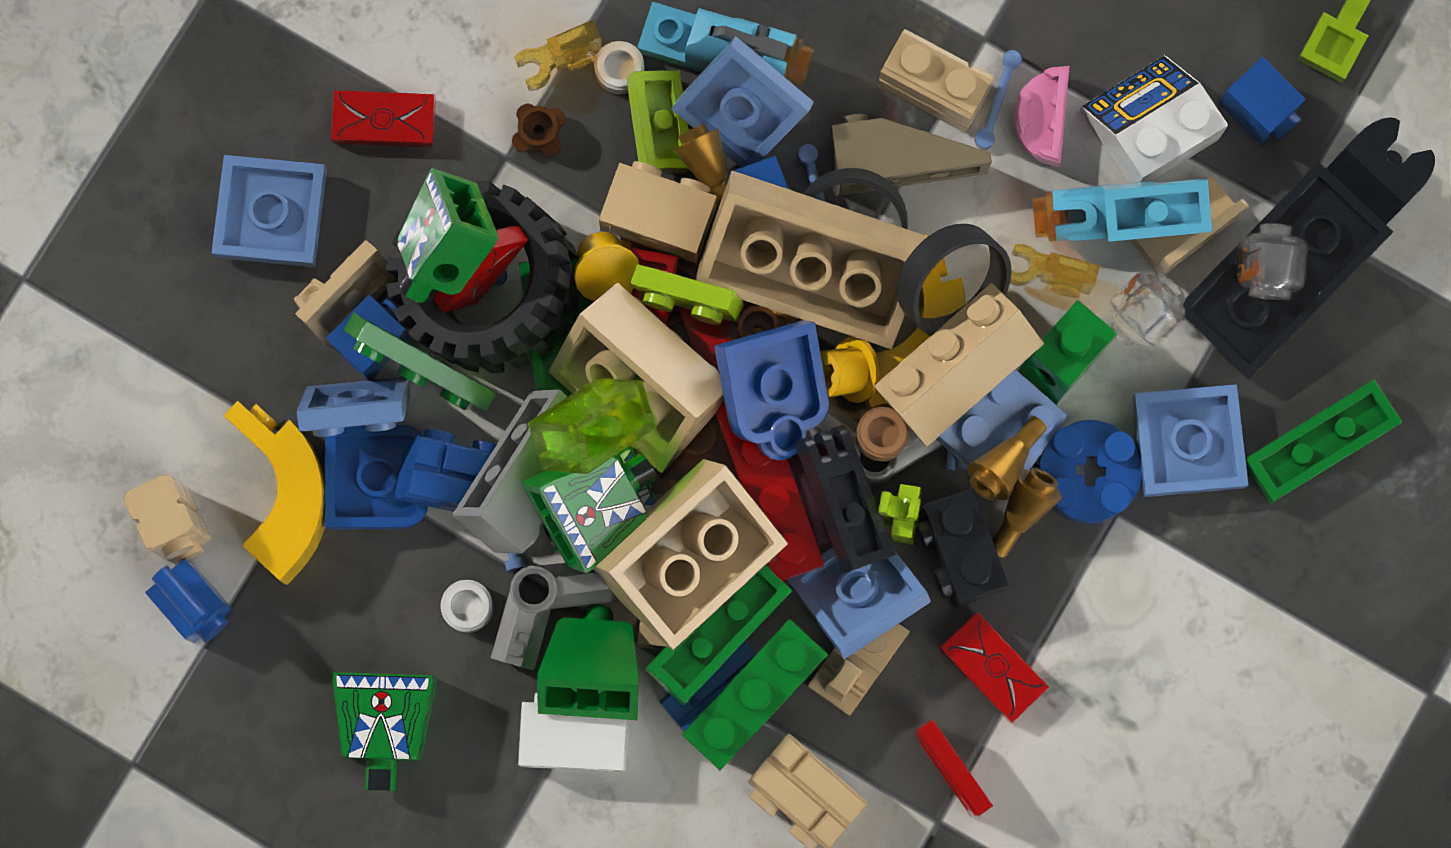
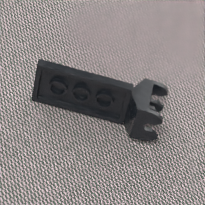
M1388 117L1371 123L1344 148L1327 168L1318 162L1174 310L1248 381L1388 239L1394 231L1387 224L1425 186L1431 177L1435 166V156L1431 149L1412 153L1403 163L1402 157L1397 151H1387L1397 140L1400 120ZM1246 247L1248 249L1247 253L1261 248V250L1249 254L1244 263H1242L1246 272L1250 264L1253 266L1254 259L1256 262L1258 259L1259 272L1257 276L1255 274L1250 284L1248 282L1246 286L1245 284L1241 285L1237 277L1240 249Z

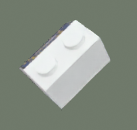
M1165 55L1080 108L1128 183L1155 180L1218 141L1228 126L1201 83Z

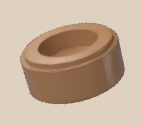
M877 407L866 412L860 419L856 429L858 448L866 457L875 461H889L896 458L905 448L909 437L908 425L894 409L888 407Z

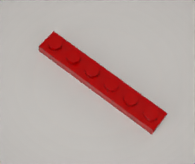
M677 306L692 349L719 371L714 346L730 341L727 336V328L733 321L722 319L720 325L705 323L691 316L692 310ZM723 401L715 415L738 481L788 543L768 562L769 569L779 579L786 581L823 568L824 562L787 459L775 460L768 458L759 450L756 443L738 438L729 426L725 401Z

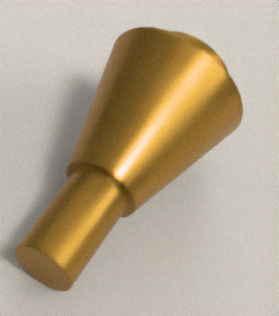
M703 123L679 135L678 138L682 145L673 151L701 183L710 187L711 194L717 196V207L719 208L728 183V170L719 128L709 132L706 123Z
M1031 416L1014 437H1009L971 462L967 470L971 477L969 482L972 488L985 499L1007 500L1027 460L1029 450L1047 430L1046 424L1040 418Z
M1039 468L1021 470L1007 503L1003 517L1004 522L992 540L998 556L1006 557L1020 534L1027 531L1062 499V495L1057 488L1058 482L1048 472Z

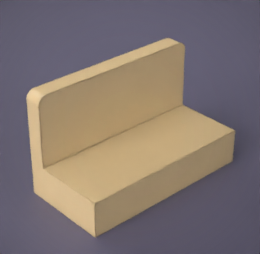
M1212 175L1207 178L1212 232L1130 240L1160 278L1240 219L1249 207L1243 198L1234 204Z

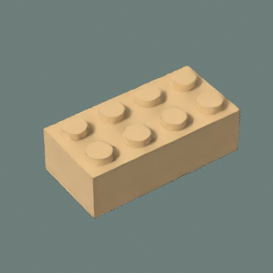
M732 171L699 261L696 280L734 290L742 300L802 320L813 321L817 325L892 349L905 316L897 298L899 275L909 255L927 236Z

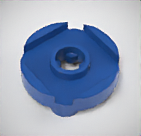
M1097 420L1078 421L1058 430L1043 450L1038 464L1039 469L1048 472L1058 482L1057 488L1062 495V499L1054 506L1057 512L1068 520L1082 524L1102 523L1123 512L1137 495L1142 481L1141 459L1132 437L1109 423ZM1087 458L1096 460V466L1104 470V477H1097L1093 486L1085 485L1084 476L1076 474V466L1085 465Z

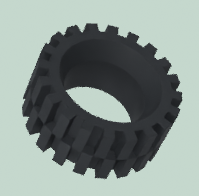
M477 181L495 229L520 226L528 238V242L523 248L529 261V282L523 298L515 309L496 322L486 325H468L461 323L453 310L442 313L433 300L434 294L438 290L433 289L427 300L423 303L412 301L399 290V284L407 272L402 255L400 258L388 257L386 271L397 277L398 282L386 284L388 297L401 305V307L393 310L398 321L411 329L408 334L418 343L450 363H456L465 370L479 372V367H482L491 374L504 373V362L507 361L517 369L531 364L526 352L533 349L541 356H544L553 348L545 339L550 332L554 330L563 337L570 324L560 317L564 309L577 311L580 298L569 291V285H576L574 279L575 266L570 261L577 259L578 255L575 246L564 238L567 233L562 226L529 197H524L516 189L504 184L500 190L491 181ZM397 231L392 242L397 247L400 231Z

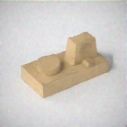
M365 240L330 275L331 278L325 284L315 278L311 280V283L294 298V301L300 308L295 314L329 348L331 345L326 337L368 295L377 300L387 289L386 284L393 283L397 277L386 271L387 260L374 246Z
M897 624L845 660L838 650L834 648L807 687L850 717L910 631Z

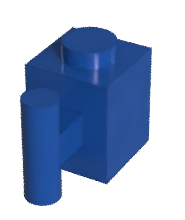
M184 558L172 569L169 566H165L152 577V581L155 584L145 594L185 640L195 643L201 638L203 642H207L220 633L228 624L224 617L233 608L189 560Z

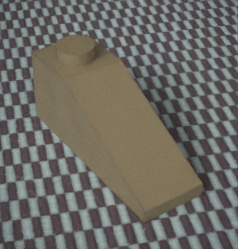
M853 114L840 118L839 124L831 125L830 144L835 170L844 168L869 170L884 177L895 188L988 174L992 163L991 154L988 151L884 118L869 120V115ZM847 183L837 185L839 196L876 190L862 184Z

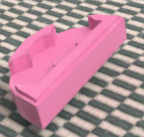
M1070 66L1048 68L1044 73L1032 78L1020 91L1013 113L1015 133L1024 150L1039 162L1058 168L1061 164Z

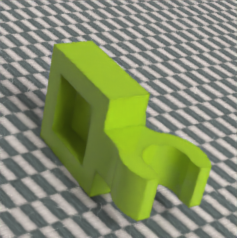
M1346 0L1337 19L1324 12L1297 60L1343 83L1369 36L1355 28L1371 0Z
M900 484L898 497L885 491L881 494L878 514L884 516V526L892 528L891 536L894 542L914 544L917 528L916 521H918L922 501L921 487Z

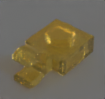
M590 20L546 39L547 44L541 47L524 49L517 53L514 58L518 68L528 63H535L540 67L537 75L525 80L528 91H535L543 88L548 83L554 68L559 71L568 67L569 70L573 71L594 62L597 58L596 54L602 48L601 37L593 20Z
M1015 244L1011 255L1024 258L1028 262L1029 269L1022 273L1012 270L1010 284L1023 286L1036 278H1041L1040 282L1051 284L1050 290L1066 297L1079 298L1080 293L1089 295L1094 288L1100 265L1053 252L1047 255L1036 251L1029 245Z

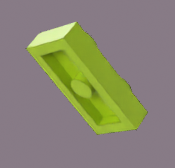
M680 70L633 71L626 77L638 162L652 165L661 170L662 174L687 173L690 169L673 151L682 145L678 136L689 131L688 123L671 110L675 101L683 93Z
M639 264L636 265L630 283L644 297L642 301L644 304L666 312H672L674 305L692 310L691 316L693 318L713 325H720L722 319L738 323L744 306L743 301L734 290Z

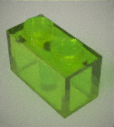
M596 378L528 422L542 470L578 474L590 473L656 429L643 381Z

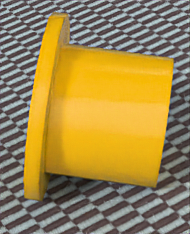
M597 232L584 238L578 248L579 261L574 271L576 287L580 293L595 302L616 283H619L631 293L634 287L630 283L636 265L639 264L637 257L632 251L623 247L617 236L609 232Z
M851 336L841 340L835 349L820 351L828 397L842 395L848 401L863 403L872 398L877 391L874 386L880 380V366L877 355L870 343Z

